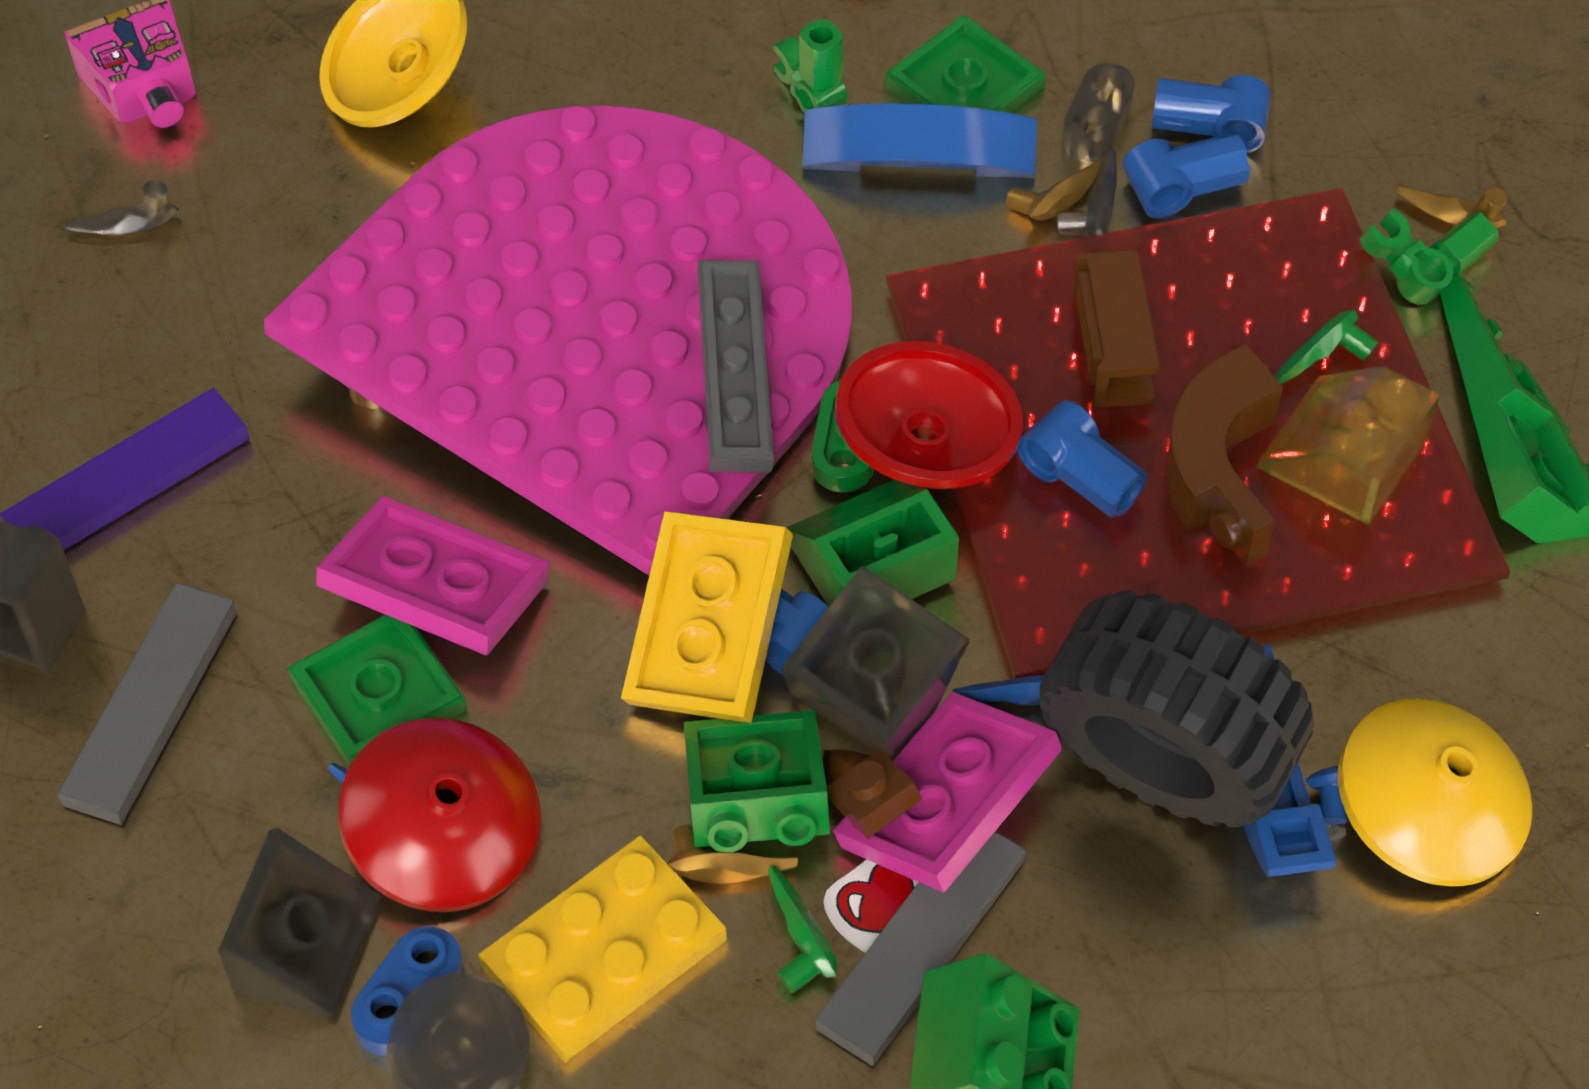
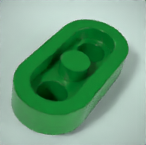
M838 380L825 390L821 399L812 446V470L814 477L823 487L835 492H851L866 485L872 478L874 469L851 450L840 433L835 417V399L840 380ZM840 464H848V465H850L849 467H844V468L836 467L837 465H840Z

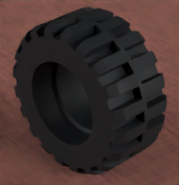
M1119 591L1115 594L1108 593L1089 602L1082 609L1039 686L1040 709L1043 710L1045 722L1048 727L1056 729L1059 741L1066 748H1072L1078 754L1077 758L1090 769H1097L1106 776L1105 779L1118 788H1126L1138 795V799L1152 806L1157 804L1169 809L1171 814L1185 819L1189 817L1197 818L1202 824L1212 826L1225 823L1228 827H1241L1268 815L1271 809L1274 808L1306 748L1314 728L1311 702H1308L1307 692L1301 682L1291 679V670L1280 659L1271 658L1265 653L1263 645L1251 637H1243L1232 630L1233 626L1220 618L1215 617V619L1199 613L1198 608L1181 601L1175 604L1166 601L1164 596L1152 593L1138 596L1134 591Z

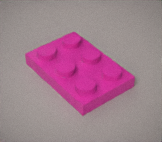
M382 496L317 566L316 586L487 656L548 583L550 562Z
M951 692L892 761L914 781L922 800L869 839L844 817L833 830L840 847L945 893L1062 751L1057 733L1046 727Z

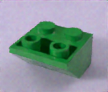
M892 480L786 527L793 534L791 548L829 608L836 615L843 630L956 580L959 536L929 491L921 487Z
M987 953L925 971L909 1089H1072L1080 1008Z

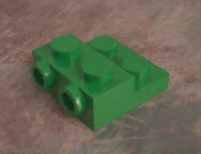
M815 710L753 715L752 723L725 719L684 722L695 847L711 846L719 852L730 853L741 849L747 842L779 839L786 845L800 846L811 841L815 835L830 834L827 787Z

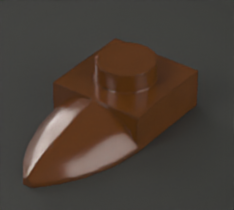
M844 749L824 751L823 767L827 796L833 805L867 839L922 800L914 781L879 749L871 755Z

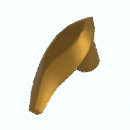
M1101 157L1092 165L1055 183L1049 190L1041 193L1013 186L1007 194L1006 206L1009 209L1028 214L1029 217L1038 221L1056 217L1072 207L1086 193L1104 168L1106 162Z
M1401 184L1397 189V193L1433 218L1455 226L1472 212H1482L1496 229L1507 225L1500 213L1507 203L1508 197L1505 191L1498 187H1489L1479 202H1470L1450 195L1420 191Z
M681 825L674 829L671 834L676 856L671 858L667 865L677 873L692 880L706 883H735L769 876L768 869L770 866H776L780 872L797 867V857L750 855L737 852L724 853L706 850L703 847H695L692 825Z

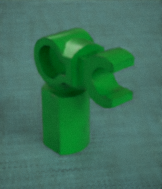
M830 20L810 22L800 32L799 40L791 35L773 45V50L782 59V61L773 65V70L782 82L790 84L791 94L797 99L804 114L805 110L848 105V93L841 79L843 76V34Z
M1392 209L1379 222L1390 238L1381 234L1374 225L1369 227L1359 238L1362 247L1370 255L1385 259L1391 265L1389 270L1397 278L1396 283L1401 295L1411 303L1426 305L1432 302L1448 286L1453 276L1456 274L1460 275L1494 247L1499 239V232L1482 212H1472L1428 248L1421 240L1415 241L1410 235V225L1407 219L1400 212Z

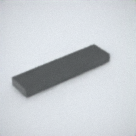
M698 260L696 274L709 472H772L774 455L759 261Z
M177 582L174 584L57 793L62 806L119 825L123 824L237 614L234 600Z
M995 831L945 893L919 882L815 1019V1030L874 1066L920 1004L924 972L948 965L1024 863L1026 849Z

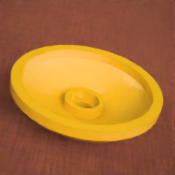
M356 0L333 29L321 60L320 87L330 109L343 120L355 126L379 127L402 120L428 104L446 85L455 71L463 52L467 32V14L463 0Z
M1408 698L1392 701L1368 713L1352 730L1343 745L1338 763V787L1345 812L1353 828L1364 843L1379 858L1399 872L1434 885H1471L1495 876L1518 855L1524 846L1531 827L1532 799L1523 768L1501 736L1489 725L1468 711L1433 699ZM1449 767H1451L1452 769H1454V770L1458 773L1459 776L1455 775V774L1449 769Z

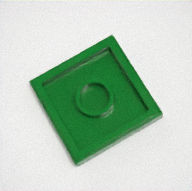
M963 14L887 71L884 77V87L906 104L960 106L1012 113L1045 87L1046 73Z
M386 614L287 667L291 681L349 767L368 742L393 726L423 718L452 719L468 710L465 697L416 627Z

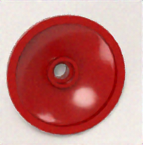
M897 342L883 345L865 353L856 359L842 376L835 399L837 425L842 437L851 450L862 461L881 474L904 484L922 488H960L977 484L994 476L1014 456L1023 430V414L1020 402L1010 384L998 371L985 361L966 351L934 342Z
M423 718L411 720L393 726L377 735L364 746L352 761L342 783L338 799L337 815L341 840L346 853L357 871L369 884L388 898L400 904L425 911L453 912L465 910L486 903L503 893L517 880L526 868L535 850L540 832L541 810L537 789L527 767L519 756L492 733L476 725L455 719ZM439 789H449L457 795L458 802L453 804L443 803L437 798L435 792Z

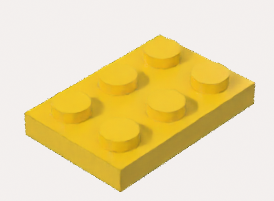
M664 511L621 699L634 706L752 723L793 534L786 527Z
M640 835L480 952L478 957L482 969L560 1059L566 1063L727 941V930L719 919Z

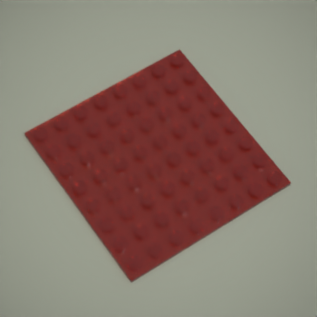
M1343 188L886 275L887 287L905 341H925L952 346L966 351L992 366L1006 379L1017 395L1023 414L1022 435L1060 401H1072L1089 413L1095 421L1099 435L1103 440L1148 473L1146 487L1137 497L1135 504L1121 517L1115 515L1112 518L1061 479L1049 483L1034 476L1020 460L1017 451L1010 462L994 476L977 484L953 488L1014 679L1045 675L1082 609L1089 602L1108 593L1115 594L1119 591H1134L1138 596H1143L1146 593L1161 595L1165 597L1166 601L1175 604L1181 601L1198 608L1199 613L1212 619L1218 617L1233 626L1232 630L1239 634H1245L1509 578L1511 572L1374 258L1360 243L1359 238L1363 233ZM1138 249L1160 363L1159 374L1151 375L1156 396L1155 403L1093 408L1095 385L1091 386L1076 299L1073 297L1077 254L1095 253L1101 250L1124 251ZM1356 310L1358 319L1354 324L1378 341V344L1367 359L1362 361L1338 344L1328 357L1315 361L1305 371L1281 384L1283 389L1274 425L1238 443L1227 454L1234 471L1275 519L1267 556L1246 567L1231 548L1226 549L1219 544L1212 533L1209 522L1188 532L1172 506L1166 483V461L1177 404L1190 382L1205 367L1223 355L1247 344L1275 377L1283 364L1327 322L1341 312Z

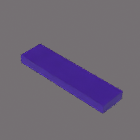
M213 387L1 512V520L4 527L37 567L249 440L247 426Z

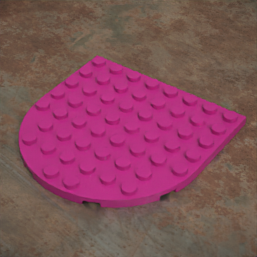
M571 106L525 114L487 126L462 138L437 154L264 319L266 336L642 572L650 575L664 511L728 519L768 473L709 472L696 274L698 260L759 261L774 455L773 466L810 425L819 412L823 393L831 384L838 380L849 339L852 319V293L843 254L827 220L799 185L763 155L716 129L673 115L628 107Z

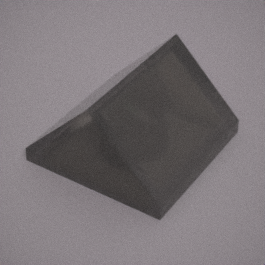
M279 828L270 829L218 950L234 994L324 1018L334 1016L381 895Z

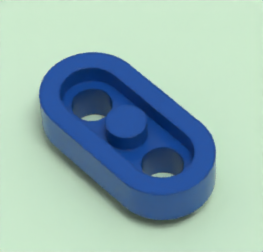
M433 926L419 927L407 932L399 939L357 995L351 1009V1021L359 1043L366 1050L376 1055L392 1056L403 1053L411 1048L458 986L463 975L464 966L459 944L449 932ZM425 951H432L438 954L436 959L428 964H420L415 961V958ZM392 1005L398 1008L397 1012L390 1018L379 1019L374 1016L375 1012L382 1006Z

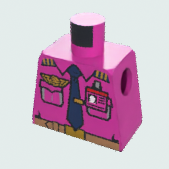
M146 0L64 32L78 76L119 122L128 124L148 116L154 126L165 128L174 125L181 119L184 113L181 102L191 99L196 92L169 0Z

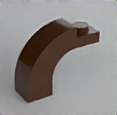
M1247 344L1213 361L1185 389L1174 414L1166 461L1168 494L1172 506L1186 530L1190 532L1209 522L1212 533L1219 544L1226 549L1231 548L1246 567L1267 556L1275 519L1234 471L1227 454L1238 443L1275 424L1283 386Z

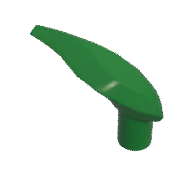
M1356 310L1341 312L1303 344L1283 364L1275 378L1282 384L1296 377L1315 361L1328 357L1338 344L1362 361H1365L1378 344V341L1354 324L1358 319Z
M770 866L768 874L773 891L786 916L788 932L801 951L799 955L776 971L781 982L793 994L818 974L824 977H835L837 962L824 934L797 891L776 866Z

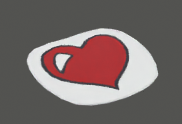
M865 860L826 890L823 899L824 910L836 930L852 945L866 953L919 882L872 861Z

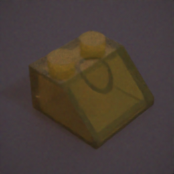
M1384 366L1319 376L1259 459L1257 468L1369 525L1428 439L1440 394Z

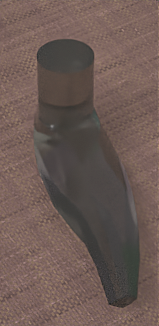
M1113 148L1108 150L1098 171L1095 185L1088 193L1087 211L1058 212L1059 236L1088 235V237L1096 239L1108 227L1117 184L1116 151Z
M152 180L143 187L142 203L115 208L101 214L80 219L65 220V228L84 233L129 235L146 232L161 226L171 219L179 209L167 203V186L161 181Z

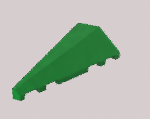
M1456 274L1448 286L1440 293L1500 518L1538 544L1589 537V463L1586 465L1583 463L1569 436L1571 430L1525 363L1519 359L1516 360L1509 353L1503 354L1497 341L1504 332L1495 320L1491 318L1485 319L1472 294L1474 291L1473 287L1467 280Z

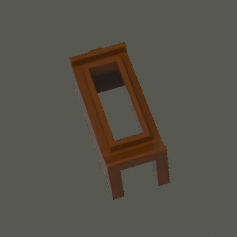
M1138 249L1124 251L1101 250L1095 253L1077 254L1073 297L1076 299L1091 386L1095 385L1093 408L1154 404L1156 396L1151 375L1159 374L1160 363Z

